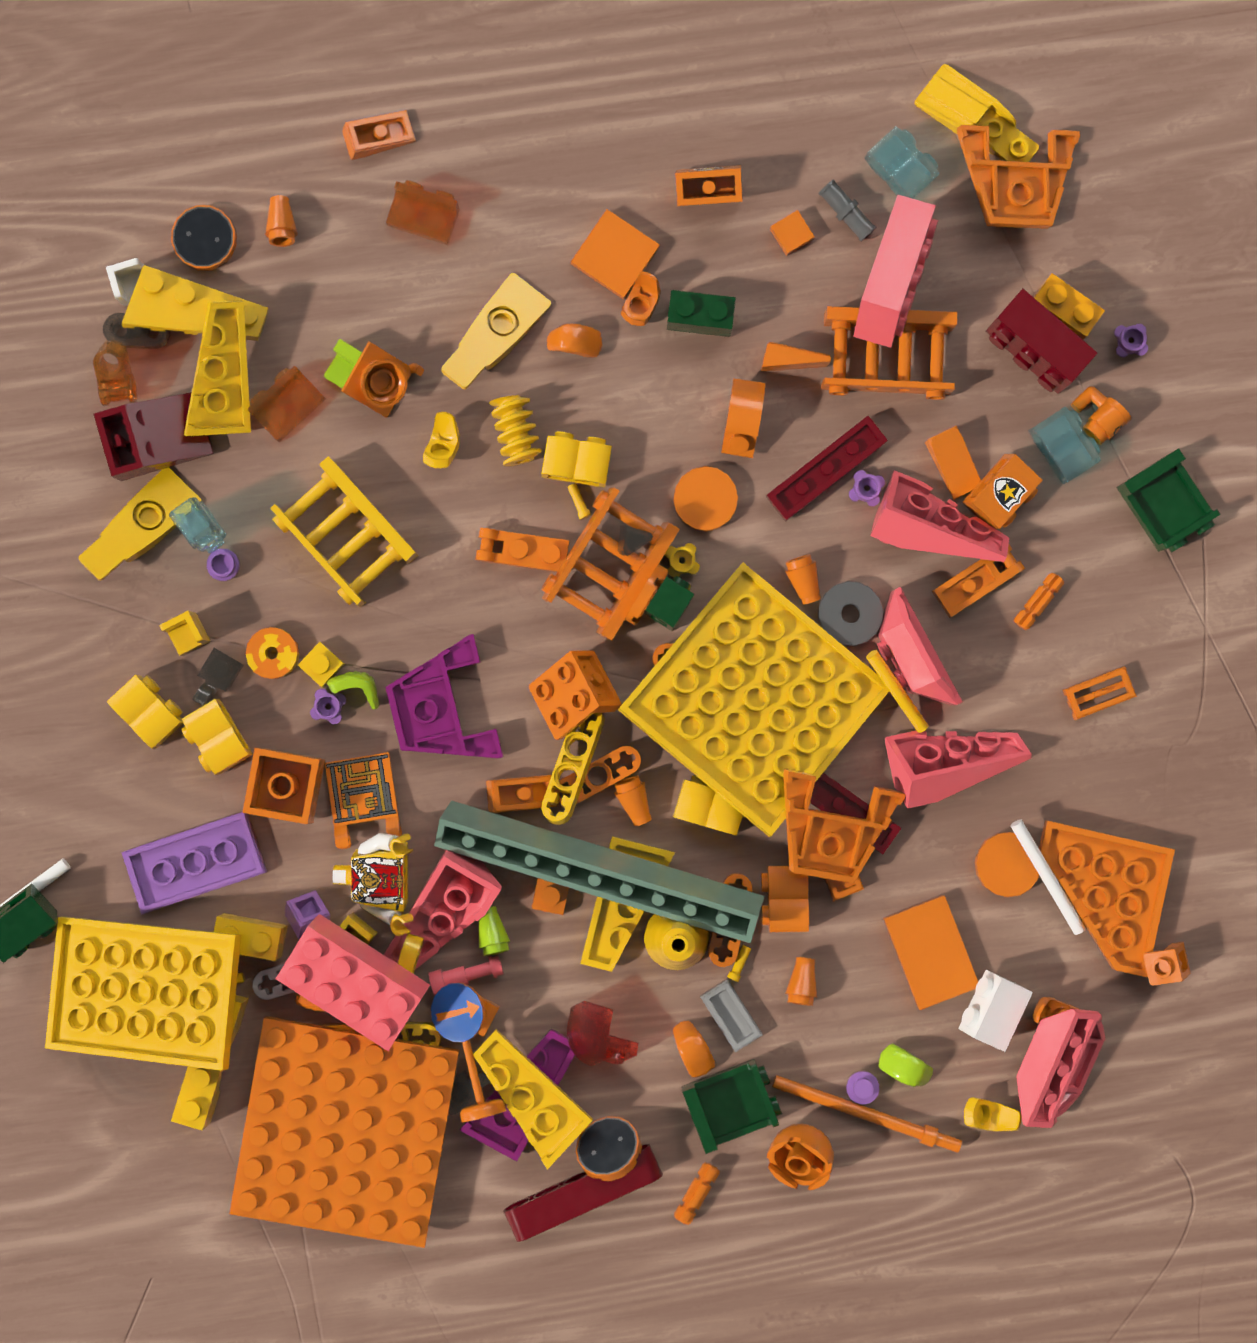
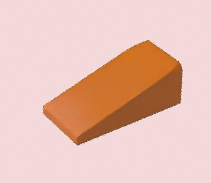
M407 110L345 122L342 130L351 160L371 156L416 141Z
M769 342L765 349L761 371L827 367L831 361V356Z
M957 425L929 438L925 442L953 500L971 492L979 484L981 479Z
M552 774L487 780L486 789L489 812L499 813L541 808Z

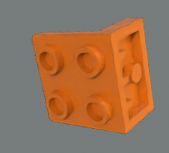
M594 650L569 651L529 684V690L555 740L563 739L594 713L615 712L622 705Z

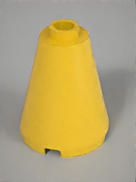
M654 914L646 925L644 943L649 956L658 965L670 970H683L695 965L704 956L709 943V932L702 928ZM675 939H682L684 941V944L681 946H672V942Z

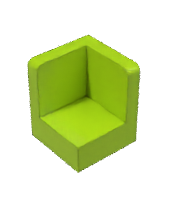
M339 339L333 348L336 356L326 370L324 377L338 387L343 388L362 352Z

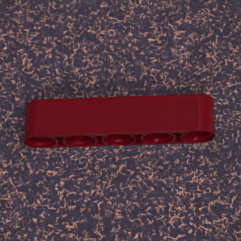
M650 1144L642 1145L641 1154L639 1153L636 1159L635 1167L622 1178L613 1181H602L599 1178L588 1176L583 1171L506 1207L503 1212L516 1241L527 1240L661 1178L663 1173Z

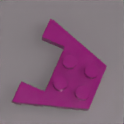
M474 634L464 637L458 643L445 649L434 658L386 686L400 750L488 758L504 757L497 729L464 736L448 671L481 663Z

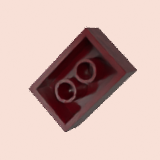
M1023 288L986 330L990 335L989 340L992 344L1001 350L1004 348L1014 356L1013 360L1020 368L1025 371L1030 369L1039 377L1037 381L1044 389L1049 392L1055 391L1057 394L1069 386L1098 354Z

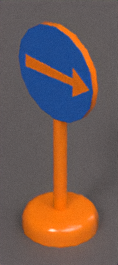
M450 983L442 987L434 996L431 1016L436 1030L445 1039L452 1042H462L477 1103L467 1106L460 1111V1118L463 1123L499 1114L507 1110L504 1101L501 1099L484 1101L470 1039L475 1037L482 1029L485 1019L482 999L471 986L464 983Z

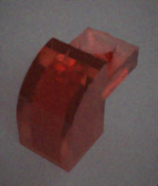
M582 1001L570 1008L567 1039L574 1055L589 1066L596 1065L604 1060L612 1064H623L624 1061L637 1056L639 1043L609 1035L613 1009Z

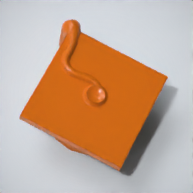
M368 341L341 392L387 418L393 406L404 397L408 387L407 381L411 374L416 373L422 376L424 369L416 363L407 365Z

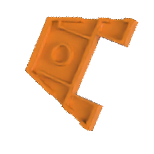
M959 126L957 128V135L986 225L1048 229L1053 226L1064 190L1062 186L1066 173L1073 161L1072 154L1075 145L1079 141L1080 131H1050L1048 133V163L990 160L989 126Z
M784 769L789 870L797 874L854 884L875 849L874 843L882 830H886L892 821L890 819L897 805L901 806L906 794L901 791L874 786L866 819L809 809L816 776Z

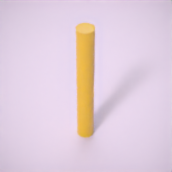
M873 650L866 656L867 660L918 733L924 732L929 727L928 723L879 652Z

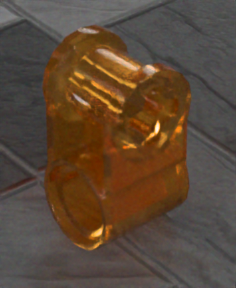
M116 340L105 341L93 359L101 404L109 406L110 402L129 400L130 403L137 402V386L132 374L126 347ZM103 354L114 355L118 363H108L104 359Z

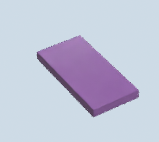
M242 812L121 852L141 914L267 872L249 814Z

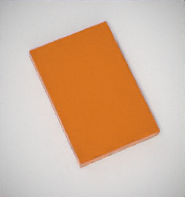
M940 895L883 918L919 1010L976 989L978 979L945 895Z

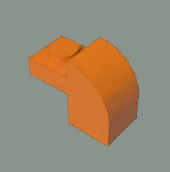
M733 378L721 453L753 458L762 415L765 383Z

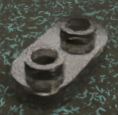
M114 313L103 324L105 338L117 347L159 349L170 338V330H165V332L159 331V335L156 338H150L151 328L143 327L127 328V333L124 336H118L117 331L122 327L125 313Z

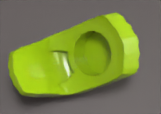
M347 672L328 680L327 685L334 694L349 688H361L372 709L379 708L374 678L366 672Z
M889 1044L880 1054L879 1068L903 1084L912 1087L924 1086L933 1075V1068L897 1045Z

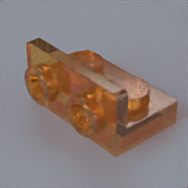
M406 180L405 184L396 181L394 186L396 193L386 225L448 245L460 211L454 196L441 190H436L435 193L425 191L421 184L414 181Z
M293 366L291 369L287 367L279 372L274 378L275 384L267 391L264 389L259 391L250 400L252 405L247 409L278 442L326 400L296 366Z

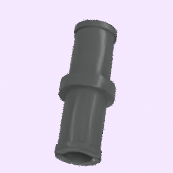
M834 179L818 193L838 214L836 218L839 221L843 220L858 236L860 241H863L877 228L857 207L859 203L855 199L852 201Z

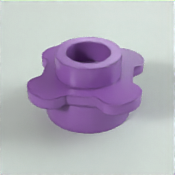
M1136 324L1127 328L1120 325L1115 329L1114 335L1118 340V347L1116 348L1118 356L1126 357L1128 354L1135 353L1142 356L1148 351V345L1146 344L1147 330L1144 325ZM1133 338L1134 342L1129 343L1128 339Z
M863 470L857 471L853 476L855 483L853 489L849 491V498L854 502L861 500L867 502L869 506H876L880 502L878 495L881 488L885 485L884 478L880 475L866 474ZM865 485L870 487L869 491L864 490Z
M326 689L317 690L315 692L314 708L310 710L311 717L315 720L322 718L329 720L331 724H338L342 720L340 713L342 706L346 704V697L342 693H337L336 695L328 693ZM328 703L331 704V709L329 710L325 708V705Z

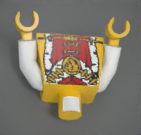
M378 833L360 844L351 857V865H334L333 884L351 885V900L354 903H359L361 908L390 925L393 934L401 936L411 933V930L407 929L404 923L413 921L412 914L401 915L399 912H404L408 903V854L412 853L413 849H408V842L406 841L410 840L411 836L408 833L401 836Z

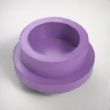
M217 549L207 559L208 573L219 581L233 579L240 568L237 555L228 549Z
M855 1072L847 1081V1094L855 1103L869 1104L878 1096L879 1083L870 1072Z

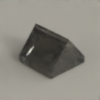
M620 525L618 552L620 555L629 556L651 541L653 536L650 532Z

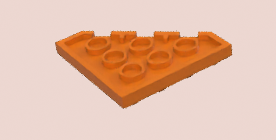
M1045 820L1039 850L1111 968L1116 971L1148 977L1143 955L1146 952H1152L1154 949L1175 849Z

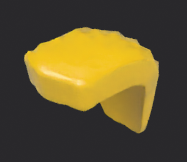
M447 412L436 413L432 435L423 453V462L435 469L448 468L459 449L460 433L455 417Z
M971 1097L964 1108V1123L969 1127L986 1131L1010 1132L1017 1131L1021 1126L1022 1116L1020 1111L996 1102Z

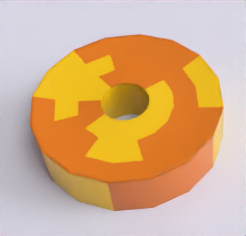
M273 627L261 629L252 635L247 643V663L254 673L263 678L278 679L285 677L293 671L298 663V644L293 636L283 629ZM272 647H275L278 651L275 659H270L267 655L268 650Z

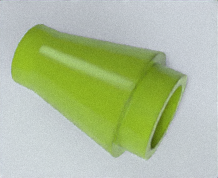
M496 906L490 907L486 915L479 920V949L483 950L484 956L509 951L508 943L511 941L499 917Z

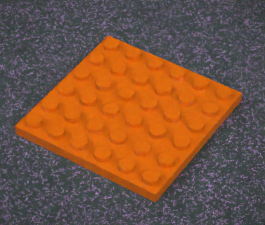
M264 1017L229 1214L425 1248L460 1050L396 1039L389 1051H387L359 1032Z

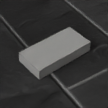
M728 979L700 995V998L735 1052L763 1035Z

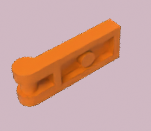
M480 528L478 538H481L480 550H476L475 560L558 572L568 556L570 541ZM494 541L504 542L502 554L493 552Z
M1010 544L1008 545L1007 558L1002 562L1006 569L1001 573L993 562L995 561L980 559L932 591L949 618L1025 569L1020 560L1017 562L1010 552L1013 550Z

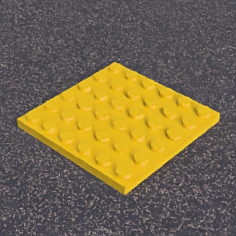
M742 562L620 706L618 711L768 837H771L786 819L784 769L812 774L816 776V782L888 694L889 690L877 673Z

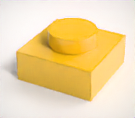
M320 641L298 664L321 687H324L328 680L345 665L342 660Z

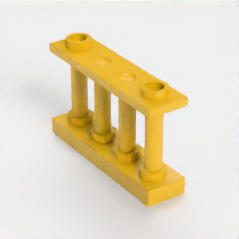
M328 456L319 464L325 471L321 475L322 479L285 512L276 504L270 507L276 514L272 520L284 533L290 530L341 588L337 592L348 605L355 602L356 605L362 607L366 602L358 594L394 561L397 560L399 562L404 559L410 564L419 555ZM339 487L347 495L342 499L344 503L305 536L294 521L331 488L335 490ZM360 510L368 519L364 523L365 527L327 560L315 545L352 512L356 514ZM382 534L390 543L386 547L387 551L349 584L337 569L374 536L378 538Z

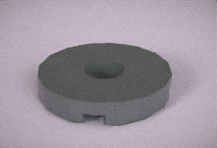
M847 581L835 585L824 594L819 604L818 620L821 628L845 646H856L867 642L877 633L882 624L883 608L879 597L870 587L860 582ZM853 605L858 609L859 618L856 622L848 623L844 621L841 615L844 606Z

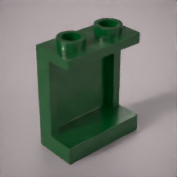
M1179 448L1116 487L1158 552L1168 548L1171 552H1174L1188 543L1185 538L1194 531L1198 535L1204 533L1215 525L1213 519L1221 515L1218 509L1212 510L1182 465L1181 462L1186 458Z
M755 1059L681 1086L705 1154L718 1150L717 1145L764 1127L773 1125L774 1128L779 1126L777 1116L782 1115L776 1096L769 1098L765 1086L771 1084L764 1065L757 1067Z

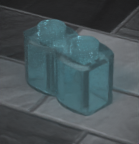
M895 126L867 152L864 159L875 173L886 181L896 195L915 199L940 174L937 170L938 164L930 154H923L915 146L916 140L906 129L901 130Z
M1066 406L1028 430L1033 441L1046 457L1049 465L1063 484L1071 481L1101 461L1098 455L1101 453L1098 444L1092 437L1087 438L1080 428L1083 426L1081 418L1074 410L1069 411Z
M196 497L189 498L170 512L169 517L193 549H198L199 552L207 551L212 553L224 545L223 539L227 536V533L203 501L199 502Z

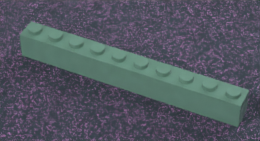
M452 800L440 817L434 845L448 851L747 943H751L765 897Z

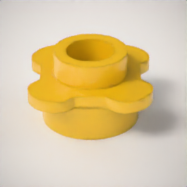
M687 543L684 547L675 548L670 546L665 557L669 559L670 568L668 572L671 577H679L685 573L694 575L699 571L700 565L696 562L695 545ZM681 557L685 558V563L683 564L679 562Z

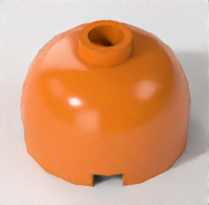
M803 1123L792 1124L780 1130L771 1142L767 1152V1158L770 1162L768 1168L778 1181L791 1188L797 1189L799 1184L803 1186L809 1185L808 1190H815L824 1186L830 1179L833 1169L834 1151L829 1138L821 1130Z

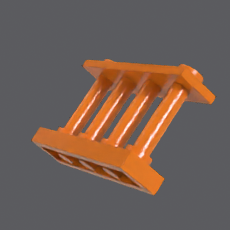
M827 306L824 313V326H832L831 330L835 331L833 378L825 377L821 383V390H829L830 395L836 396L848 395L849 391L926 394V399L931 400L945 399V395H950L955 390V383H943L944 335H947L948 331H953L956 327L957 312L909 310L903 334L899 337L897 381L878 380L879 344L870 341L866 343L865 379L846 378L847 334L851 327L856 326L859 308ZM916 330H928V334L931 335L930 382L910 381L912 334L916 333Z
M615 487L609 488L607 492L602 490L592 505L596 508L592 517L557 574L551 573L541 589L545 592L541 599L546 602L552 603L555 596H558L597 620L596 624L599 625L596 633L611 641L680 530L669 522H663L661 526H653L614 501L620 492ZM607 512L648 537L647 541L650 544L644 554L633 552L597 529ZM590 540L631 565L630 569L633 572L627 582L625 580L618 581L580 557ZM572 568H575L614 593L613 597L616 600L610 609L607 607L605 609L600 608L563 585Z

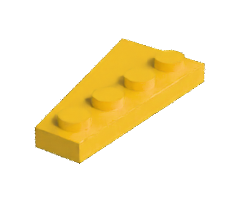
M143 265L124 315L122 327L133 329L135 327H143L163 332L165 330L183 331L185 334L198 335V333H203L208 302L244 301L246 340L258 341L269 308Z
M244 301L208 302L184 435L251 433Z
M612 836L609 849L665 866L669 865L675 854L673 851ZM597 896L580 964L612 972L644 911Z
M497 1029L474 1052L473 1056L495 1090L498 1091L506 1103V1107L512 1116L515 1117L528 1141L535 1148L548 1170L593 1121V1118Z

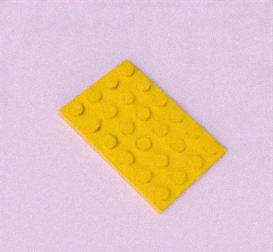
M58 917L45 1049L222 1071L228 1070L241 935L74 917Z

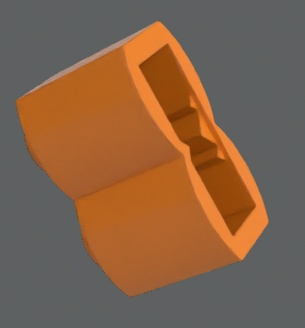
M789 865L767 866V873H761V891L768 892V905H762V925H768L769 932H809L808 875L793 873L789 870Z

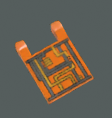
M389 752L325 763L334 824L335 845L337 848L347 849L351 847V837L348 825L385 819L387 834L403 835Z

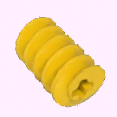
M512 395L500 397L489 402L491 406L497 407L491 412L492 417L501 419L494 426L495 430L504 432L497 437L498 443L507 444L500 450L502 456L510 457L503 462L505 467L531 462L536 455L542 452L541 448L531 447V444L539 440V437L528 434V431L535 428L536 424L525 421L526 418L533 415V411L523 410L522 407L530 402V398Z

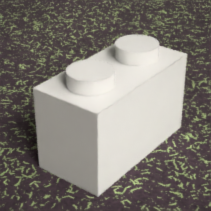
M985 970L983 977L976 985V992L969 1007L962 1015V1022L958 1029L979 1041L1005 1052L1033 992L993 972Z

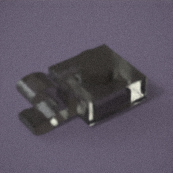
M213 648L197 675L204 679L205 682L199 687L192 700L204 706L212 701L218 688L228 692L244 665L218 649Z
M466 1070L455 1075L449 1108L450 1116L476 1103L471 1078H469ZM483 1070L478 1073L481 1088L491 1083Z

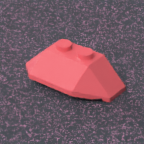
M899 587L890 592L878 633L881 642L877 643L883 658L886 661L891 659L896 669L892 673L903 688L906 687L909 693L949 705L962 703L960 695L902 588Z
M1070 1009L1040 1020L1016 1076L1022 1122L1026 1127L1052 1128L1057 1122L1056 1118L1066 1112L1081 1095L1105 1041L1104 1027L1101 1022L1102 1016L1098 1011Z

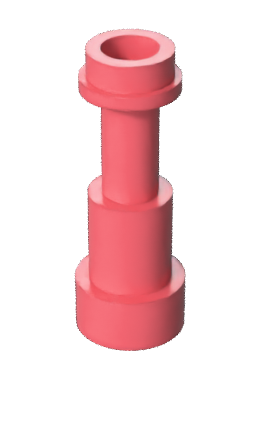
M499 955L495 957L489 956V962L469 968L460 966L447 971L439 969L428 972L434 996L442 987L450 983L469 985V981L492 974L494 978H498V976L504 974Z

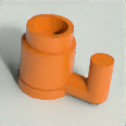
M1093 386L1086 388L1070 404L1078 413L1090 402H1093L1098 407L1083 426L1086 435L1098 445H1102L1106 440H1110L1132 419L1129 412L1118 401L1111 397L1107 398Z

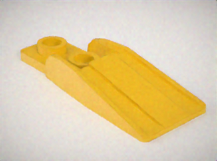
M943 64L914 102L918 108L956 134L957 128L961 125L989 126V153L997 155L1003 161L1029 162L1039 149V145L1016 128L1015 118L996 98L947 64Z
M511 273L476 317L460 341L459 348L442 366L441 372L462 389H467L485 368L486 370L492 369L513 350L550 308L551 301L517 274Z
M169 467L162 469L113 518L100 534V538L79 555L80 563L98 580H104L122 562L134 561L158 544L201 505V498Z

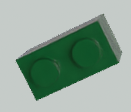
M671 290L667 330L730 337L736 297Z
M666 576L647 606L645 615L672 631L693 599L694 593L690 591L692 585L678 576H675L673 580Z
M32 883L0 907V960L3 963L12 956L14 958L20 957L27 951L31 942L38 937L41 939L45 938L56 927L57 910Z

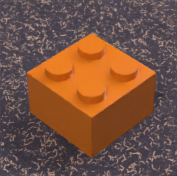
M254 748L242 813L307 825L314 823L325 759L267 748Z

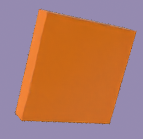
M606 209L571 260V265L624 300L637 281L640 272L645 270L660 248V244Z

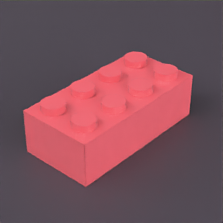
M897 195L861 299L853 337L891 348L895 335L902 336L907 321L906 317L908 311L911 310L916 294L915 290L917 284L920 283L926 258L928 259L938 220L933 219L936 205Z
M318 914L308 925L276 977V980L387 1051H389L430 984L321 914Z

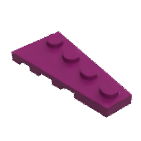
M551 1028L526 1057L558 1086L580 1043ZM494 1090L485 1101L503 1099L498 1091ZM507 1107V1111L465 1122L460 1128V1131L516 1162L528 1142L524 1131Z

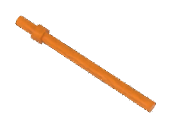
M778 1075L774 1078L772 1087L917 1138L919 1143L929 1147L936 1145L956 1153L960 1151L962 1140L939 1133L938 1128L927 1124L922 1127Z

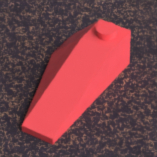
M893 471L875 515L870 536L879 539L883 543L902 549L999 562L1005 561L1010 539L1008 536L978 517L968 518L956 509L958 504L949 499L945 503L931 494L933 488L926 483L898 471Z
M911 731L885 737L894 787L897 791L906 794L903 802L907 809L939 802L1031 759L1032 753L1019 734L1015 732H978L976 736H957V731H946L945 736H927L926 731L921 733Z
M445 850L408 912L413 915V921L404 923L405 927L411 930L410 934L424 938L415 970L434 956L446 943L462 934L463 930L485 916L501 891L502 886L481 860ZM407 934L395 935L383 955L398 964Z

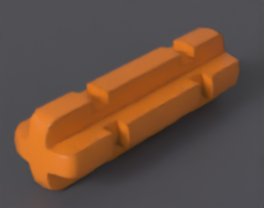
M1055 573L1048 574L1042 582L1044 585L1039 586L1024 605L1025 610H1020L1014 618V622L1024 630L1030 629L1036 621L1034 618L1040 616L1055 597L1053 595L1054 592L1057 593L1062 588L1064 580Z
M704 1162L698 1171L699 1177L694 1178L682 1199L683 1205L679 1204L674 1212V1217L679 1222L687 1225L691 1224L696 1215L695 1209H700L712 1188L710 1185L711 1181L715 1183L719 1176L720 1170L711 1163Z

